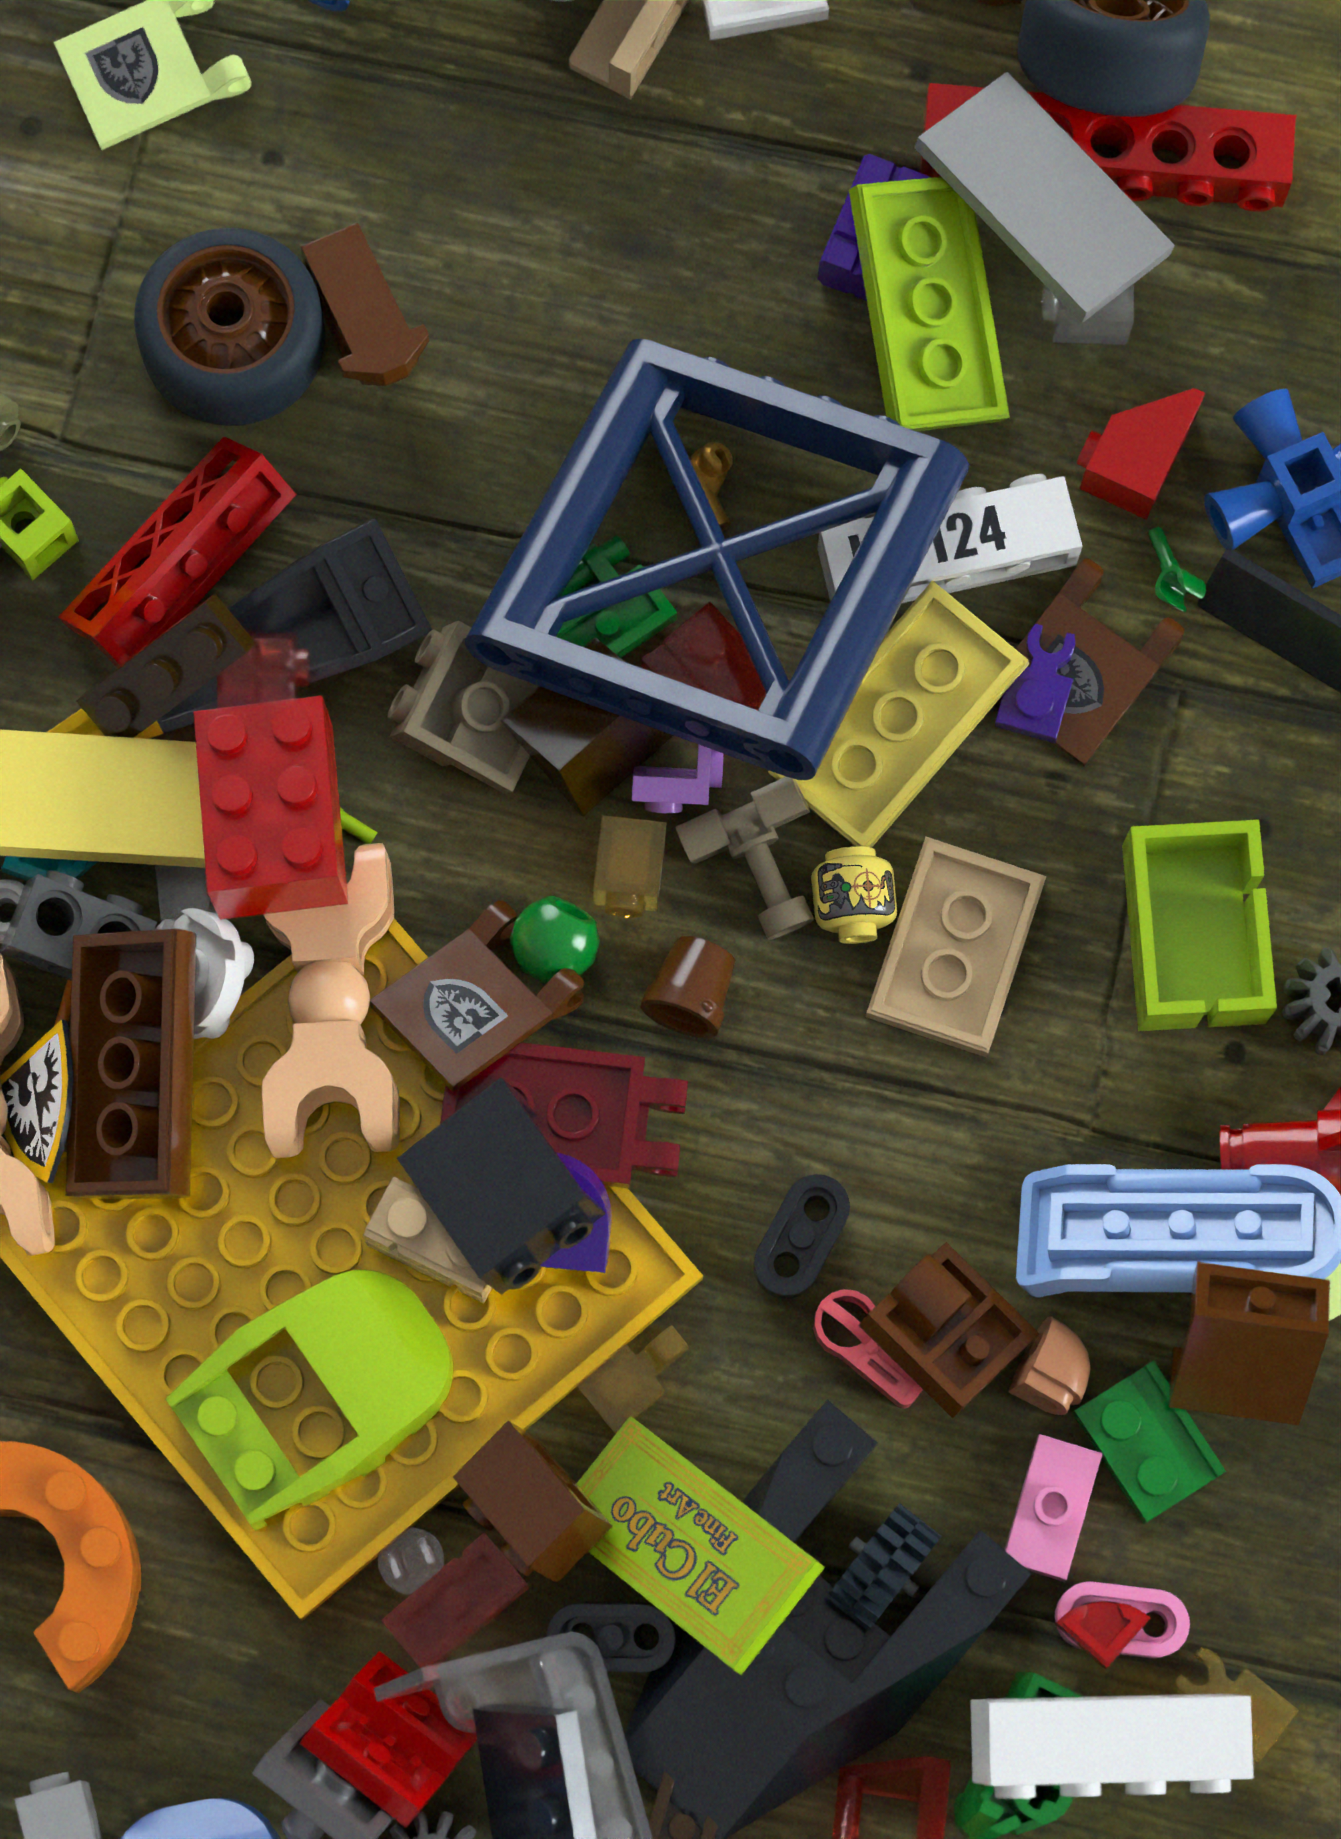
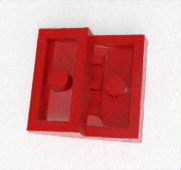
M379 1651L352 1678L341 1696L310 1727L300 1744L399 1823L407 1827L477 1743V1736L473 1723Z

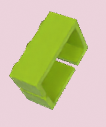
M1259 820L1131 827L1122 845L1138 1031L1196 1028L1204 1015H1207L1208 1027L1266 1024L1277 1009L1266 888L1257 889L1264 877ZM1243 894H1249L1248 898L1243 903Z

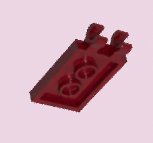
M521 1042L455 1092H452L445 1085L440 1124L501 1077L527 1101L536 1114L532 1118L556 1153L571 1156L587 1165L598 1176L604 1186L630 1189L632 1170L658 1176L677 1177L680 1144L645 1141L649 1108L666 1113L685 1114L688 1081L644 1076L645 1057Z

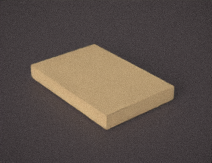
M925 837L865 1017L987 1057L1046 876Z

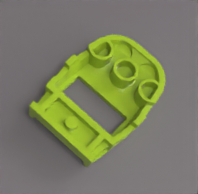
M352 1270L326 1279L278 1304L268 1312L238 1328L166 1398V1401L234 1499L249 1524L257 1531L267 1526L264 1519L300 1502L305 1507L329 1495V1492L360 1475L364 1477L385 1463V1457L408 1435L417 1433L439 1411L441 1404L446 1400L450 1391L453 1377V1361L444 1335L422 1302L409 1287L400 1280L385 1273L371 1270ZM284 1329L290 1334L359 1435L301 1477H299L227 1371V1368Z

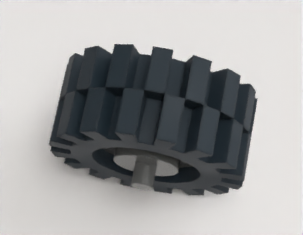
M899 1503L867 1545L858 1537L853 1540L849 1548L858 1554V1557L826 1598L869 1631L901 1589L910 1597L914 1595L919 1586L909 1578L942 1536Z

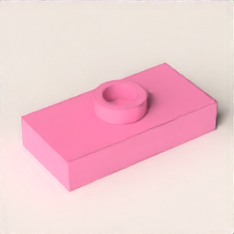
M1039 1434L1037 1436L1005 1546V1551L1028 1571L1063 1582L1067 1580L1102 1453Z

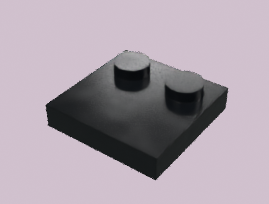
M491 1703L472 1709L492 1839H596L577 1709Z

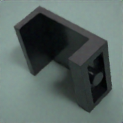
M500 1077L397 1159L479 1279L502 1295L509 1289L520 1288L533 1280L539 1273L541 1264L561 1248H571L582 1242L593 1230V1224L606 1213L598 1202L582 1190L532 1118L536 1114L524 1097Z

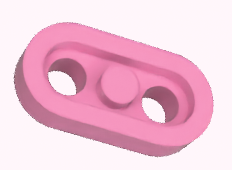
M1083 1582L1068 1589L1059 1599L1055 1610L1056 1623L1063 1615L1078 1606L1091 1602L1111 1601L1129 1604L1145 1614L1156 1613L1163 1618L1165 1629L1160 1637H1150L1142 1628L1121 1651L1120 1655L1145 1658L1168 1656L1184 1644L1190 1628L1189 1615L1184 1604L1175 1595L1157 1589L1099 1582ZM1057 1627L1058 1632L1068 1644L1083 1650Z

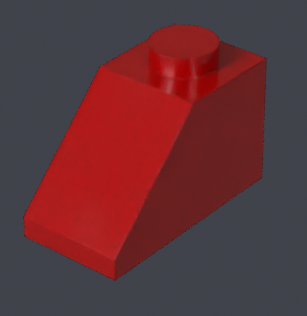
M1193 388L1112 415L1103 434L1092 430L1076 463L1086 468L1079 489L1147 520L1198 415L1206 393Z

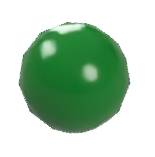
M546 896L528 905L517 916L510 942L515 959L522 972L543 984H547L556 973L564 968L573 969L581 976L594 963L600 938L597 923L587 912L559 897Z

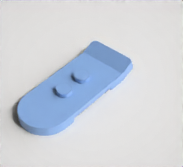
M1067 1164L1032 1172L1025 1177L1022 1184L1016 1279L1018 1284L1027 1293L1038 1298L1068 1291L1192 1292L1193 1275L1197 1261L1318 1279L1327 1278L1341 1262V1195L1323 1176L1300 1166L1255 1165L1250 1167V1170L1116 1169L1115 1166L1110 1164Z

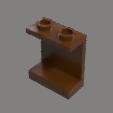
M1197 1261L1192 1283L1191 1321L1183 1348L1173 1347L1171 1354L1169 1407L1299 1426L1329 1335L1330 1280Z

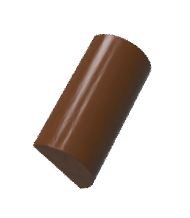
M162 929L73 935L70 1043L74 1080L72 1109L67 1132L66 1196L107 1199H176L190 1197L197 934L182 929Z

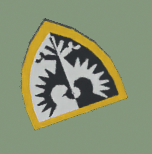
M63 1019L0 1076V1089L3 1092L8 1107L6 1129L4 1131L5 1137L15 1158L25 1164L35 1177L47 1183H53L62 1154L67 1152V1132L72 1109L74 1080L72 1050L67 1020Z

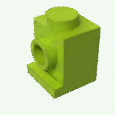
M20 468L9 479L7 477L0 478L1 547L33 581L77 543L79 539L72 521ZM23 519L34 520L19 534L14 531L19 521Z

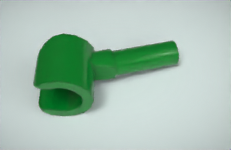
M1155 527L1148 532L1162 571L1156 582L1155 594L1159 599L1185 613L1187 611L1184 604L1186 592L1202 599L1206 593V585L1200 578L1180 568L1177 559L1174 558L1163 529Z

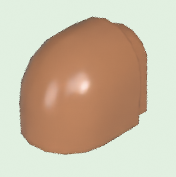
M1050 1316L1037 1329L1039 1335L1027 1347L1008 1392L1046 1412L1066 1415L1070 1405L1080 1404L1088 1384L1091 1368L1088 1351L1080 1337L1065 1324Z

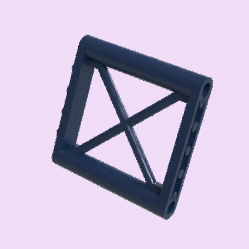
M646 339L632 340L628 343L465 638V646L478 661L494 670L796 780H810L815 776L961 487L968 473L969 463L963 453L948 442L903 427L889 417L867 415L844 407L831 397H815L788 388L775 378L768 376L756 377L730 368L721 360L713 357L701 358ZM681 407L878 475V478L872 488L725 539L673 420ZM651 433L701 548L562 596ZM876 513L789 682L736 562ZM712 571L765 689L766 696L759 710L557 638L556 636L564 622Z

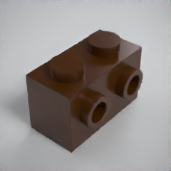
M509 1420L453 1476L469 1496L463 1502L465 1509L488 1531H491L494 1527L506 1540L500 1547L501 1552L512 1565L526 1576H529L535 1570L558 1583L613 1527L535 1436Z

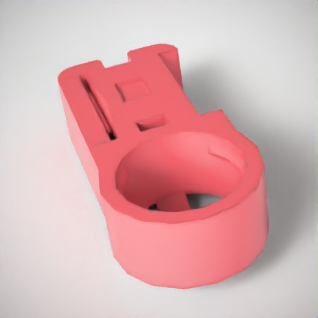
M843 1289L828 1295L821 1301L814 1316L813 1330L817 1342L826 1352L842 1360L897 1407L902 1409L910 1407L923 1389L858 1326L861 1322L835 1302L842 1300L843 1302H852L860 1306L866 1314L876 1306L867 1296L855 1290ZM824 1311L845 1326L862 1343L853 1347H841L830 1342L824 1334L821 1325Z

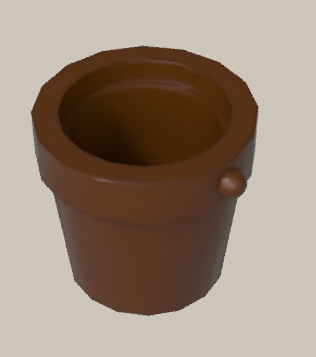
M692 936L677 938L654 982L647 986L640 1008L645 1015L656 1023L678 1033L696 1038H712L717 1036L725 1015L723 1007L735 964L734 957L727 950L710 941Z

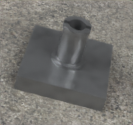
M320 1699L263 1756L252 1774L294 1807L282 1822V1830L288 1839H322L325 1832L333 1839H377L394 1818L300 1744L310 1727L330 1707Z

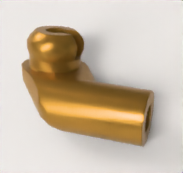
M709 442L703 448L697 449L690 457V461L723 532L731 525V522L717 495L725 480L727 471L732 466V455L723 444Z

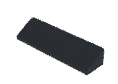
M1226 549L1206 583L1205 596L1202 599L1198 598V606L1341 693V615L1232 549Z

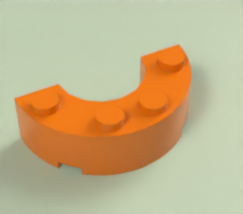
M0 1441V1517H27L41 1523L56 1538L65 1563L64 1589L53 1614L33 1633L67 1688L80 1693L109 1667L117 1657L133 1625L131 1624L137 1607L139 1591H141V1564L137 1542L128 1519L114 1497L100 1482L78 1464L63 1455L43 1447L13 1441Z

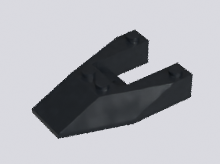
M827 1399L749 1492L742 1503L793 1543H796L872 1454L878 1442ZM980 1530L891 1637L875 1623L867 1631L829 1601L826 1597L833 1587L818 1575L742 1675L733 1670L681 1627L680 1645L672 1660L665 1666L650 1671L617 1756L657 1791L665 1770L675 1781L669 1801L681 1812L692 1817L695 1824L702 1830L708 1815L718 1825L714 1839H726L896 1735L1032 1573Z

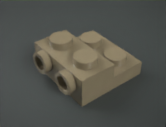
M459 620L444 626L441 633L432 629L423 640L415 657V662L423 666V669L414 687L412 688L405 684L397 693L388 711V718L396 722L389 737L443 767L451 764L503 794L511 793L530 755L500 720L530 695L538 685L494 670L478 661L465 646V638L471 627Z

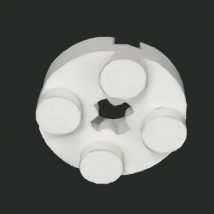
M196 908L181 910L184 915H181L176 921L165 919L155 930L182 929L197 934L194 1039L201 1037L219 1038L228 1028L230 1016L242 992L244 979L252 971L254 953L248 943L240 940L238 931L228 919L220 920L216 913Z

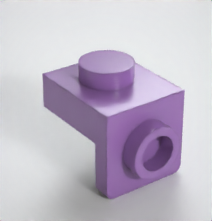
M698 745L697 769L634 767L632 801L645 802L644 809L656 813L682 812L683 804L708 805L709 787L722 788L723 753Z

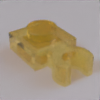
M1206 1648L1198 1649L1194 1656L1204 1663L1209 1670L1207 1683L1203 1686H1196L1184 1676L1179 1675L1173 1681L1175 1688L1181 1695L1237 1694L1251 1696L1253 1763L1258 1764L1299 1710L1247 1668L1242 1669L1232 1682L1225 1676L1224 1664L1216 1653Z

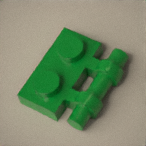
M618 535L613 536L598 547L593 543L589 545L562 596L578 591L591 581L598 584L619 576L613 566L627 558L630 553ZM639 564L638 566H636L635 568H633V569H632L631 571H629V572H632V571H635V570H638V569H641V568H644V567L642 566V564ZM658 589L564 622L556 637L582 647L592 638H597L617 656L622 658L677 620V611L662 591Z

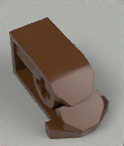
M355 223L301 246L302 263L315 283L321 302L323 318L342 356L338 360V367L343 377L359 380L362 385L385 387L407 378L418 363L421 353L429 342V333L424 324L409 330L359 224Z

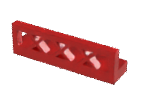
M223 436L58 618L70 630L93 642L116 668L185 617L297 494L262 453ZM232 460L236 462L224 476L217 478ZM192 510L182 522L174 524L185 512ZM150 555L141 567L132 570L142 558ZM108 601L91 621L87 620L100 604Z

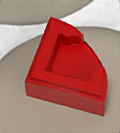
M1098 1601L1083 1604L1063 1615L1055 1625L1102 1668L1106 1669L1149 1621L1150 1617L1129 1604Z

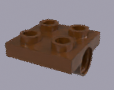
M947 1242L932 1255L928 1254L858 1325L952 1419L1039 1335V1332Z

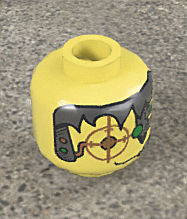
M844 847L827 852L825 854L826 861L819 864L813 870L811 876L814 915L817 924L824 930L838 933L839 942L858 944L876 940L877 930L889 925L897 916L894 871L891 864L887 860L877 857L875 849L871 847Z

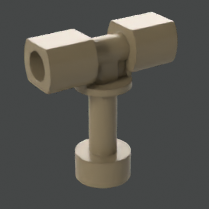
M784 777L751 792L752 802L722 815L719 810L714 809L676 826L684 850L690 862L694 864L726 850H729L732 859L746 857L768 908L757 916L767 940L776 939L794 932L814 921L804 896L791 899L768 847L779 839L774 828L810 813L796 779Z

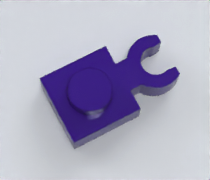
M1035 624L1029 632L1026 645L1028 657L1032 661L1031 666H1027L1003 694L995 727L1056 743L1073 683L1072 678L1057 675L1056 673L1058 669L1064 667L1071 660L1075 648V635L1067 632L1062 649L1056 653H1048L1039 644L1043 626Z

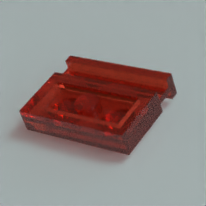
M708 602L666 637L663 643L652 653L648 652L641 659V665L645 670L759 710L766 696L765 689L740 633L711 602Z

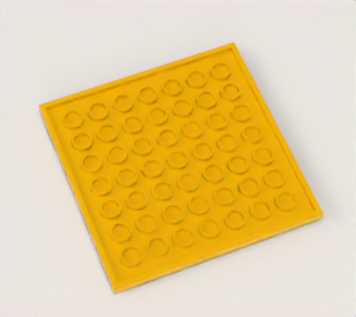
M395 918L382 938L372 944L365 954L364 975L362 976L367 981L370 999L428 958ZM291 954L240 996L224 1034L215 1039L206 1037L194 1039L190 1197L176 1199H107L66 1196L67 1152H63L53 1183H47L37 1178L48 1191L51 1200L55 1240L53 1249L47 1253L33 1256L27 1255L24 1248L18 1245L11 1236L7 1217L4 1214H0V1258L295 1614L303 1621L458 1489L460 1485L453 1476L508 1420L526 1431L701 1282L703 1275L628 1188L604 1186L609 1196L612 1211L609 1257L605 1273L541 1267L537 1276L520 1288L509 1289L502 1295L492 1288L484 1304L459 1292L458 1286L455 1284L449 1287L367 1246L363 1234L393 1176L416 1187L397 1158L440 1125L445 1084L370 1007L369 1001L368 1012L360 1025L366 1036V1049L377 1055L384 1062L399 1089V1145L394 1151L375 1152L371 1150L368 1141L361 1131L359 1110L352 1104L333 1101L319 1106L307 1118L303 1149L298 1155L274 1158L265 1141L262 1081L272 1065L287 1054L293 1042V1024L296 1023L290 1014L288 997L292 981L298 973L292 963ZM371 1270L385 1273L400 1280L422 1302L441 1330L450 1348L453 1361V1377L446 1400L441 1404L439 1411L417 1433L408 1435L385 1457L386 1462L364 1477L360 1475L330 1491L329 1495L305 1507L300 1502L264 1519L267 1526L255 1531L170 1407L166 1398L238 1328L263 1315L278 1304L342 1272ZM286 1329L227 1368V1371L299 1477L359 1436Z

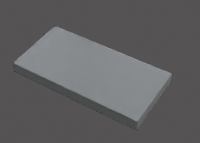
M1008 72L989 84L917 139L914 147L917 152L1081 323L1169 257L1175 246Z

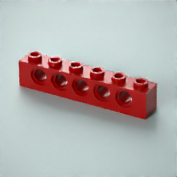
M929 83L924 112L923 133L984 88ZM1026 91L1132 201H1143L1156 196L1177 198L1178 202L1188 206H1205L1212 202L1236 203L1240 208L1253 212L1267 211L1273 207L1283 208L1292 185L1296 115L1177 105L1170 110L1153 115L1133 117L1112 116L1069 106L1045 93ZM1099 144H1107L1114 147L1120 153V156L1104 158L1095 153L1092 147ZM1162 149L1170 150L1176 153L1181 161L1174 164L1164 163L1157 159L1153 152ZM1230 155L1236 158L1242 167L1237 169L1224 168L1217 163L1214 157ZM921 156L920 173L933 178L941 177Z

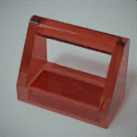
M922 1756L842 1767L839 1770L831 1839H858L863 1793L915 1801L911 1839H944L951 1760Z

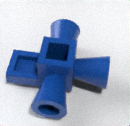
M1279 389L1269 392L1246 404L1233 416V421L1265 459L1256 480L1257 483L1205 494V509L1215 535L1223 547L1228 550H1234L1276 520L1310 587L1313 589L1341 576V444L1332 449L1324 432L1302 440L1289 390Z

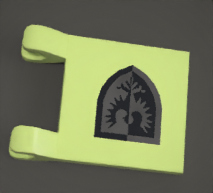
M147 0L54 42L102 150L212 100L237 96L249 90L251 80L241 58L237 55L221 59L201 75L176 20L178 17L196 15L209 10L213 6L214 0Z

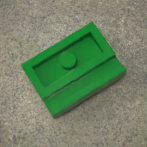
M1154 1360L1072 1413L1095 1450L1102 1453V1461L1143 1524L1226 1472L1185 1409L1169 1407L1170 1385Z

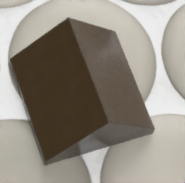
M592 638L583 646L623 661L597 638ZM540 686L500 720L580 816H585L634 771V767L644 763L674 736Z

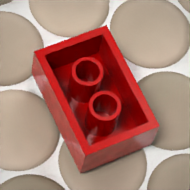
M323 696L193 711L207 893L219 919L348 904L333 725Z

